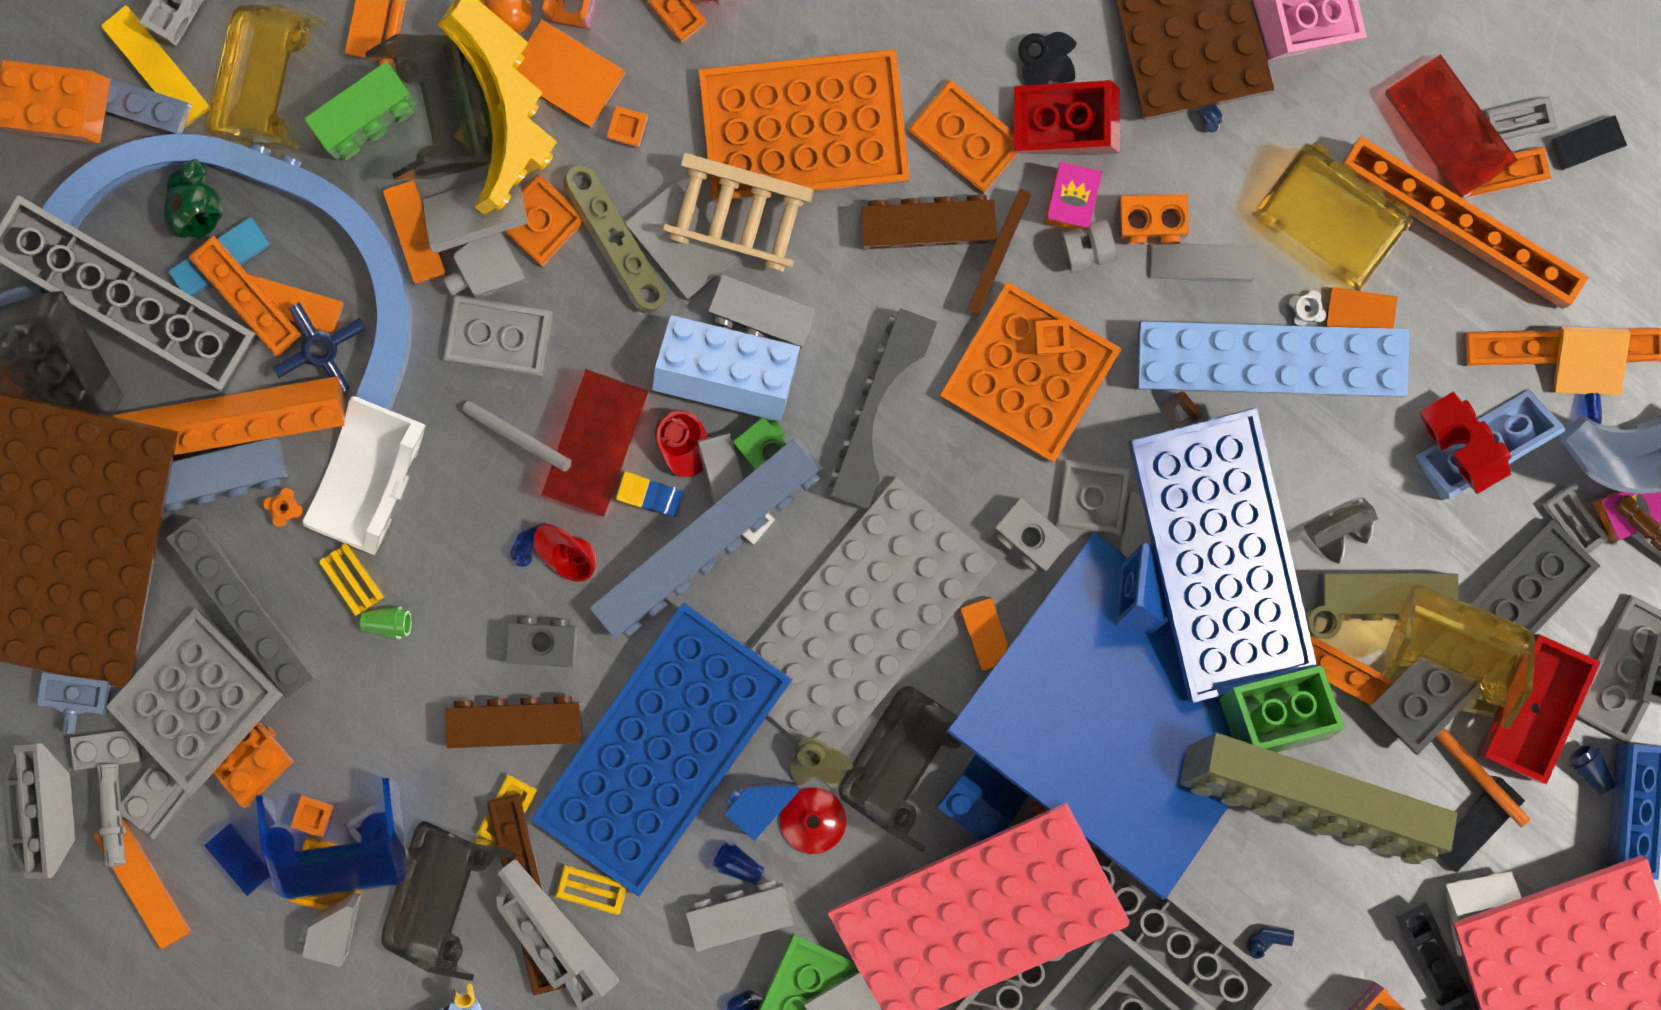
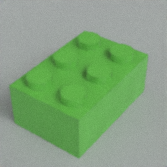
M386 61L304 119L325 149L337 161L341 158L348 160L361 150L359 146L369 139L375 141L385 135L388 131L387 126L396 120L400 123L411 117L415 113L413 108L419 104L396 71Z
M1323 665L1233 687L1219 699L1234 739L1277 753L1328 740L1345 729Z

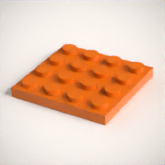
M1007 282L940 397L1050 462L1055 463L1122 348ZM1069 319L1071 353L1037 355L1035 321Z

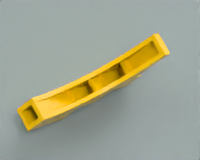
M455 0L437 25L458 46L472 66L483 89L489 109L493 137L491 165L485 186L474 206L485 215L495 208L498 211L501 210L511 198V195L508 193L511 187L518 185L525 175L537 168L543 170L553 158L550 152L557 141L530 119L539 108L536 102L543 92L516 70L525 58L521 53L528 45V42L479 0Z

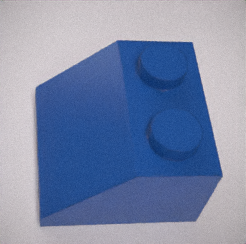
M1143 542L1122 563L1115 626L1154 634L1162 625L1167 623L1169 615L1153 546Z
M975 754L938 802L937 807L982 841L1006 830L1029 795Z
M796 783L748 785L744 791L738 787L725 801L724 804L728 806V809L724 814L755 841L799 792L800 786Z

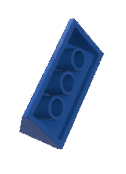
M1617 742L1613 780L1615 786L1612 793L1607 867L1644 855L1648 859L1653 879L1659 880L1661 856V746Z

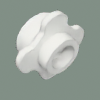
M1312 290L1307 295L1301 297L1294 295L1290 298L1289 306L1293 308L1295 313V325L1306 326L1309 322H1322L1325 319L1326 312L1322 309L1321 294L1318 291ZM1305 306H1309V307H1310V311H1309V312H1306V311H1305V309H1304Z

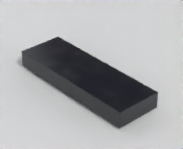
M1498 777L1495 781L1519 807L1526 801L1503 778ZM1485 791L1456 822L1452 851L1438 855V857L1457 873L1510 816Z

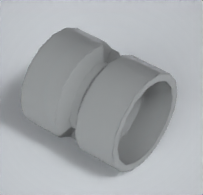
M1107 220L1090 223L1086 230L1075 227L1061 231L1062 246L1071 273L1088 269L1091 262H1095L1100 266L1117 261L1115 244ZM1085 244H1088L1089 249H1088V248H1084V249H1083L1082 246L1085 245Z

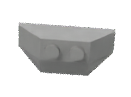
M42 743L14 745L12 749L13 756L8 763L4 777L9 846L16 862L22 868L24 879L53 878L75 842L70 773Z

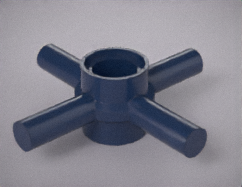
M300 302L293 304L288 309L305 337L301 343L300 352L272 367L277 377L281 378L308 362L314 366H322L329 378L338 376L342 391H347L350 387L335 363L334 358L337 354V345L366 330L362 321L358 318L330 334L326 331L315 329ZM316 340H324L328 343L329 348L325 355L315 356L310 352L311 344Z

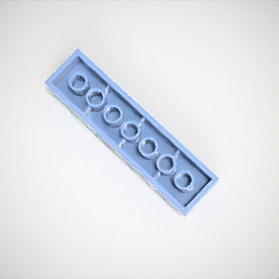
M1140 322L1138 327L1137 390L1407 397L1410 329Z

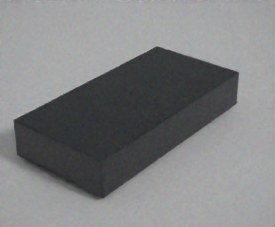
M1616 115L1551 140L1563 170L1627 146Z

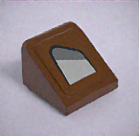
M1184 391L1179 392L1161 408V411L1175 428L1196 423L1203 417L1202 412Z

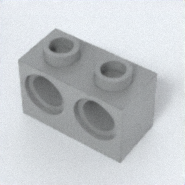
M152 0L139 23L148 31L177 46L203 0Z

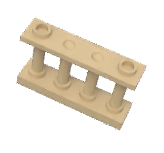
M684 153L681 166L688 168L687 175H690L676 227L664 224L663 230L671 232L669 239L688 244L689 239L692 238L766 259V267L784 271L785 265L793 267L794 260L784 258L798 207H802L803 202L811 203L814 189ZM709 174L720 177L719 184L722 186L708 236L689 231V226L702 180H706ZM741 183L752 186L751 193L754 195L740 245L720 239L734 189H738ZM773 192L783 195V202L786 204L772 254L752 248L766 198H770Z

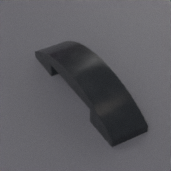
M1423 902L1396 916L1395 918L1407 946L1440 1010H1479L1472 992L1467 988L1440 935L1441 931L1427 903Z

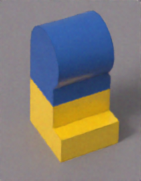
M625 471L616 500L676 517L683 491Z

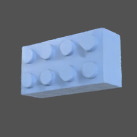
M671 315L655 366L652 390L782 422L796 370L800 346Z

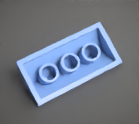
M1530 389L1477 419L1479 422L1484 420L1488 424L1496 443L1503 442L1511 455V459L1508 461L1509 464L1565 431L1564 426ZM1435 444L1416 455L1417 461L1441 500L1450 499L1470 487L1459 473L1454 453L1464 448L1466 444H1456L1444 451H1441Z

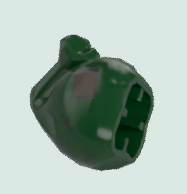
M197 159L184 164L181 170L171 173L167 182L164 217L168 230L176 237H204L215 229L217 222L223 215L222 199L214 188L204 184L206 170Z

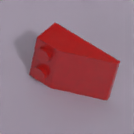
M1111 80L1014 86V152L1070 155L1120 153V88Z

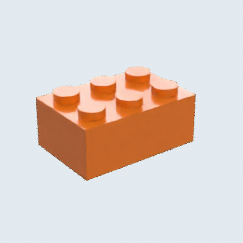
M2 60L0 71V129L16 134L100 144L111 79L90 70Z

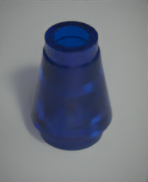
M725 842L713 861V866L718 868V873L751 882L754 885L758 883L765 867L759 865L757 861L735 843L730 845Z

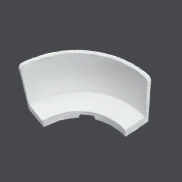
M352 396L346 411L345 426H342L324 478L303 519V526L375 555L391 524L392 519H390L396 500H401L410 477L406 474L411 462L417 457L425 425Z

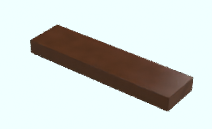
M1022 188L1019 189L966 313L975 317L979 316L1031 197V192Z

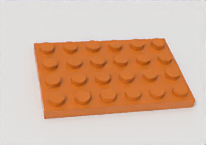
M896 49L699 69L709 160L814 189V192L910 181ZM710 175L712 202H717L722 186L719 184L720 177ZM740 183L738 189H734L732 200L753 198L754 194L751 193L752 186ZM773 192L771 193V196L780 195Z

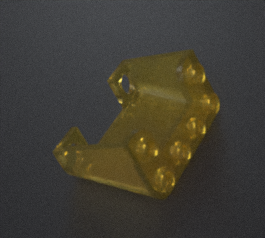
M1314 142L1312 145L1305 143L1296 152L1251 215L1277 234L1284 230L1334 267L1331 272L1354 290L1360 291L1412 225L1413 219L1410 217L1412 211L1398 201L1392 203L1383 196L1385 192L1375 183L1368 181L1366 184L1356 177L1358 172L1345 162L1338 164L1329 157L1331 153L1323 145Z

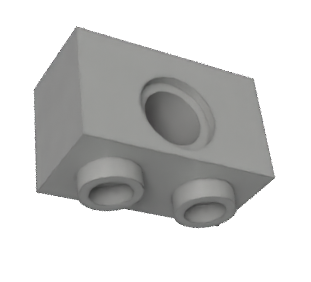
M1022 497L994 528L999 533L995 538L1007 549L1011 550L1013 547H1016L1023 553L1024 556L1020 560L1034 572L1039 568L1043 572L1047 571L1072 542ZM1026 528H1033L1039 533V542L1034 547L1026 546L1022 542L1021 535Z

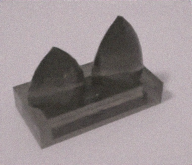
M1362 497L1305 525L1304 528L1308 537L1318 547L1320 552L1329 560L1340 564L1345 551L1344 535L1349 534L1356 541L1368 544L1373 533V521L1377 520L1378 517L1374 507Z

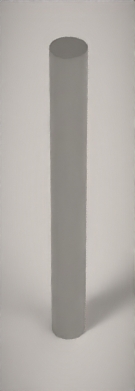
M467 401L464 404L462 411L562 471H567L570 468L572 461L473 402Z

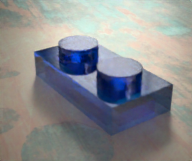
M233 823L228 824L204 845L246 896H249L275 874Z

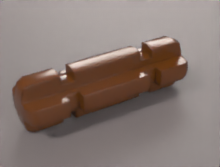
M1625 495L1615 505V509L1623 517L1627 516V521L1646 539L1650 538V543L1658 551H1661V525L1642 507L1638 508V503L1631 496Z

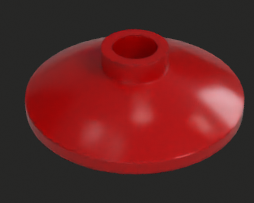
M805 788L800 790L782 809L780 826L783 836L793 848L806 854H820L832 849L843 837L846 829V813L840 800L831 792L821 788ZM811 815L817 816L820 820L819 825L815 828L807 825V818Z

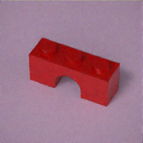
M1453 391L1419 411L1426 433L1441 451L1456 444H1466L1464 448L1455 452L1454 456L1459 473L1476 494L1511 475L1508 462L1511 459L1509 450L1503 442L1496 443L1490 427L1484 420L1479 422L1476 419V413L1468 400L1461 401Z

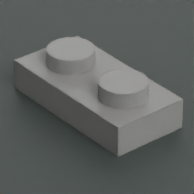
M128 730L70 738L74 771L96 768L105 764L120 765L142 761L141 745Z

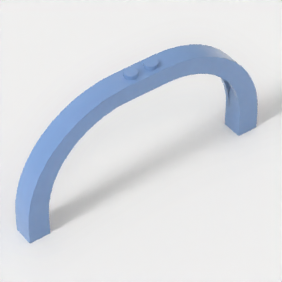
M198 134L151 136L114 147L93 158L68 177L42 207L43 210L77 229L91 209L121 184L154 170L183 166L193 159H197L202 166L218 168L244 176L314 204L333 217L350 235L367 264L375 291L377 307L375 341L368 366L355 397L387 410H392L408 365L412 343L411 300L401 264L389 240L371 216L340 188L324 178L300 168V161L286 155H282L281 160L269 156L271 150L254 143L248 148L221 138Z

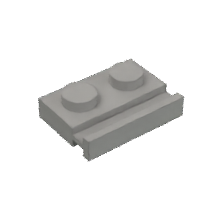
M155 760L122 801L121 814L154 840L157 839L191 794L187 793Z

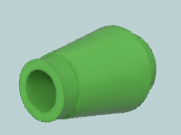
M402 607L362 612L360 617V629L364 632L400 640L402 637H408L411 631V613L409 610H403Z

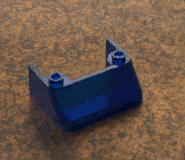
M382 778L385 812L371 814L363 820L360 828L361 842L296 851L295 839L292 833L285 828L277 827L275 802L263 795L256 796L260 847L275 892L285 899L295 900L389 887L401 883L407 874V860L399 785L390 778Z

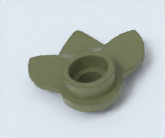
M806 737L798 742L796 747L797 756L790 762L791 775L798 785L808 782L815 776L834 789L837 788L840 782L842 771L853 768L850 758L844 752L830 748L825 742L814 737Z

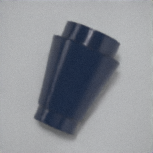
M1586 744L1571 754V768L1596 790L1599 795L1605 794L1614 788L1615 782L1599 748H1594L1592 744Z

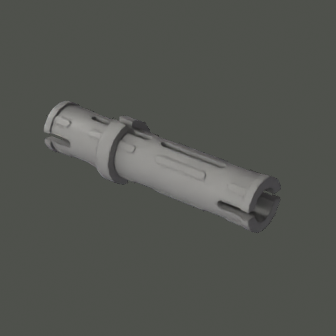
M105 764L96 767L101 812L99 837H102L105 867L126 865L124 852L126 827L123 826L118 764Z

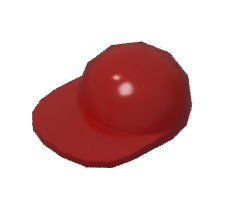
M674 410L665 413L658 420L654 435L666 465L672 473L680 477H692L699 474L703 467L697 440L708 437L702 422L696 415L685 410Z
M544 523L537 528L533 541L535 550L557 574L575 582L586 581L592 577L598 561L596 552L590 542L581 537L571 536L552 524Z

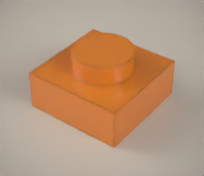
M615 106L607 139L639 148L648 115Z
M1069 319L1035 321L1037 355L1071 353Z
M301 795L290 827L323 838L334 805Z

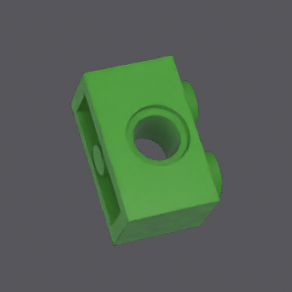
M762 417L734 440L733 443L756 470L766 462L763 457V451L768 445L775 444L780 448L786 445L782 439L786 432L776 420L768 422L766 418Z

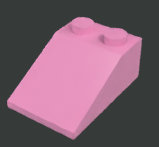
M1253 0L1267 61L1367 38L1358 0Z

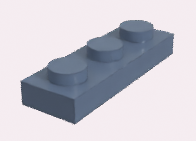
M110 78L106 113L172 134L183 133L192 108L191 104Z

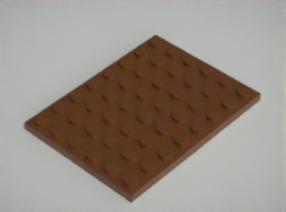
M0 392V662L60 675L109 681V685L124 688L133 678L178 431Z

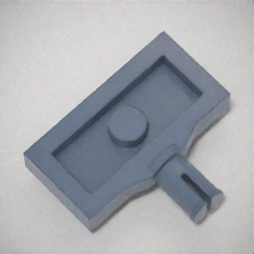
M42 672L37 705L53 707L60 712H64L61 732L75 734L77 714L86 712L106 714L110 691L109 681Z

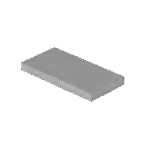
M1629 595L1595 658L1601 663L1577 715L1578 718L1625 743H1630L1650 705L1648 702L1632 699L1648 634H1661V610L1633 595Z

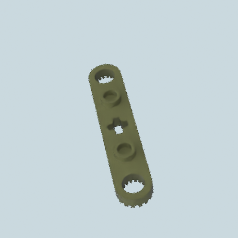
M584 165L572 167L564 176L563 188L574 203V208L623 290H626L631 302L634 303L633 306H636L638 311H643L642 313L655 312L665 301L666 293L664 287L595 172ZM582 175V178L585 177V180L588 181V189L581 190L577 188L573 183V176ZM610 235H618L621 240L617 244L615 242L610 244L608 238ZM646 287V289L650 288V290H653V294L655 293L654 296L656 297L655 302L648 303L644 301L641 297V289Z

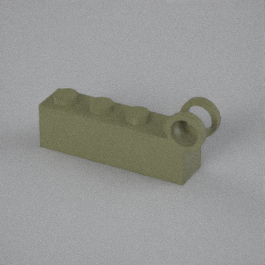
M1319 574L1320 606L1309 609L1305 617L1309 634L1318 639H1330L1337 635L1341 629L1342 621H1349V614H1362V621H1382V614H1395V621L1416 620V614H1429V620H1449V614H1459L1458 574ZM1321 611L1326 612L1331 618V627L1323 634L1319 633L1313 624L1314 617Z

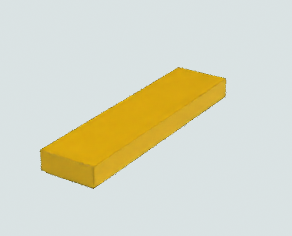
M125 5L104 22L101 27L156 93L182 100L192 105L185 128H187L211 109L210 105L151 33L139 23L140 20L133 11Z

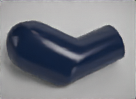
M1217 105L1193 110L1201 115L1203 119L1202 127L1205 131L1213 133L1219 130L1220 124L1223 122V114Z
M1272 926L1261 927L1247 941L1246 948L1252 958L1260 959L1265 956L1264 952L1273 944L1292 947L1294 930Z

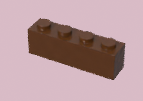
M987 195L967 196V201L955 202L952 196L935 197L934 203H921L920 198L901 199V204L888 205L887 200L868 201V206L861 207L863 250L995 243L997 239L994 199L987 200Z
M573 696L553 697L554 703L540 704V697L520 698V705H507V699H487V706H474V700L454 701V707L445 708L447 748L583 742L582 702H574Z

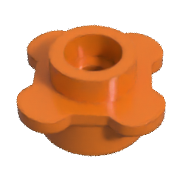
M283 488L279 495L273 498L267 497L264 501V508L270 511L273 516L272 522L277 527L285 526L286 521L299 518L303 513L302 506L298 505L294 498L293 490L289 488ZM282 504L286 505V510L284 511L280 509Z

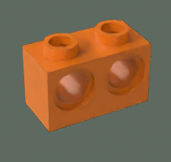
M1188 194L1121 196L1118 200L1119 239H1127V244L1129 245L1147 244V239L1159 238L1161 244L1181 243L1180 238H1185L1189 234ZM1134 212L1142 214L1145 218V226L1140 229L1133 228L1128 221L1129 214ZM1164 212H1173L1178 217V226L1174 228L1166 227L1161 220L1162 214Z

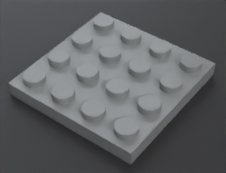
M195 608L106 708L187 793L194 795L283 694L200 610Z

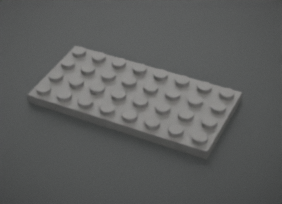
M896 476L752 648L753 651L793 678L768 716L798 741L806 737H814L825 742L830 748L841 750L998 561Z

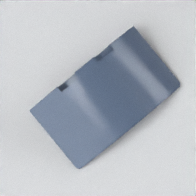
M1582 414L1558 437L1583 472L1597 483L1627 493L1661 492V415L1647 422L1635 425V429L1620 430L1618 427L1596 423Z

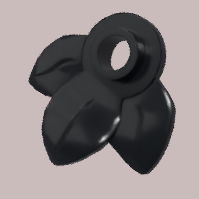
M1054 32L1047 36L1038 33L1025 36L1018 47L1019 56L1024 62L1022 77L1027 85L1048 84L1049 80L1061 83L1074 81L1076 78L1075 67L1067 54L1076 47L1077 42L1063 32ZM1037 43L1041 47V53L1034 57L1029 53V47Z

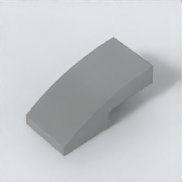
M729 432L697 440L702 467L707 475L713 505L743 481L740 465Z

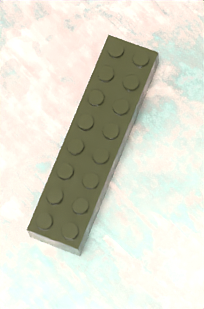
M1214 733L1187 746L1180 785L1191 788V792L1196 795H1213L1222 798L1221 802L1230 806L1244 805L1252 808L1251 811L1257 815L1281 817L1282 822L1293 826L1305 825L1311 827L1312 832L1319 835L1328 836L1333 834L1342 837L1341 841L1346 844L1370 846L1371 851L1382 855L1394 854L1400 856L1401 861L1408 864H1420L1421 861L1436 859L1438 855L1452 851L1458 812L1219 733Z

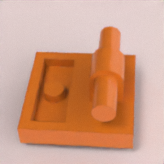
M261 721L256 724L213 772L238 804L244 808L251 805L294 762L274 738L277 735L275 730L269 725L265 727Z

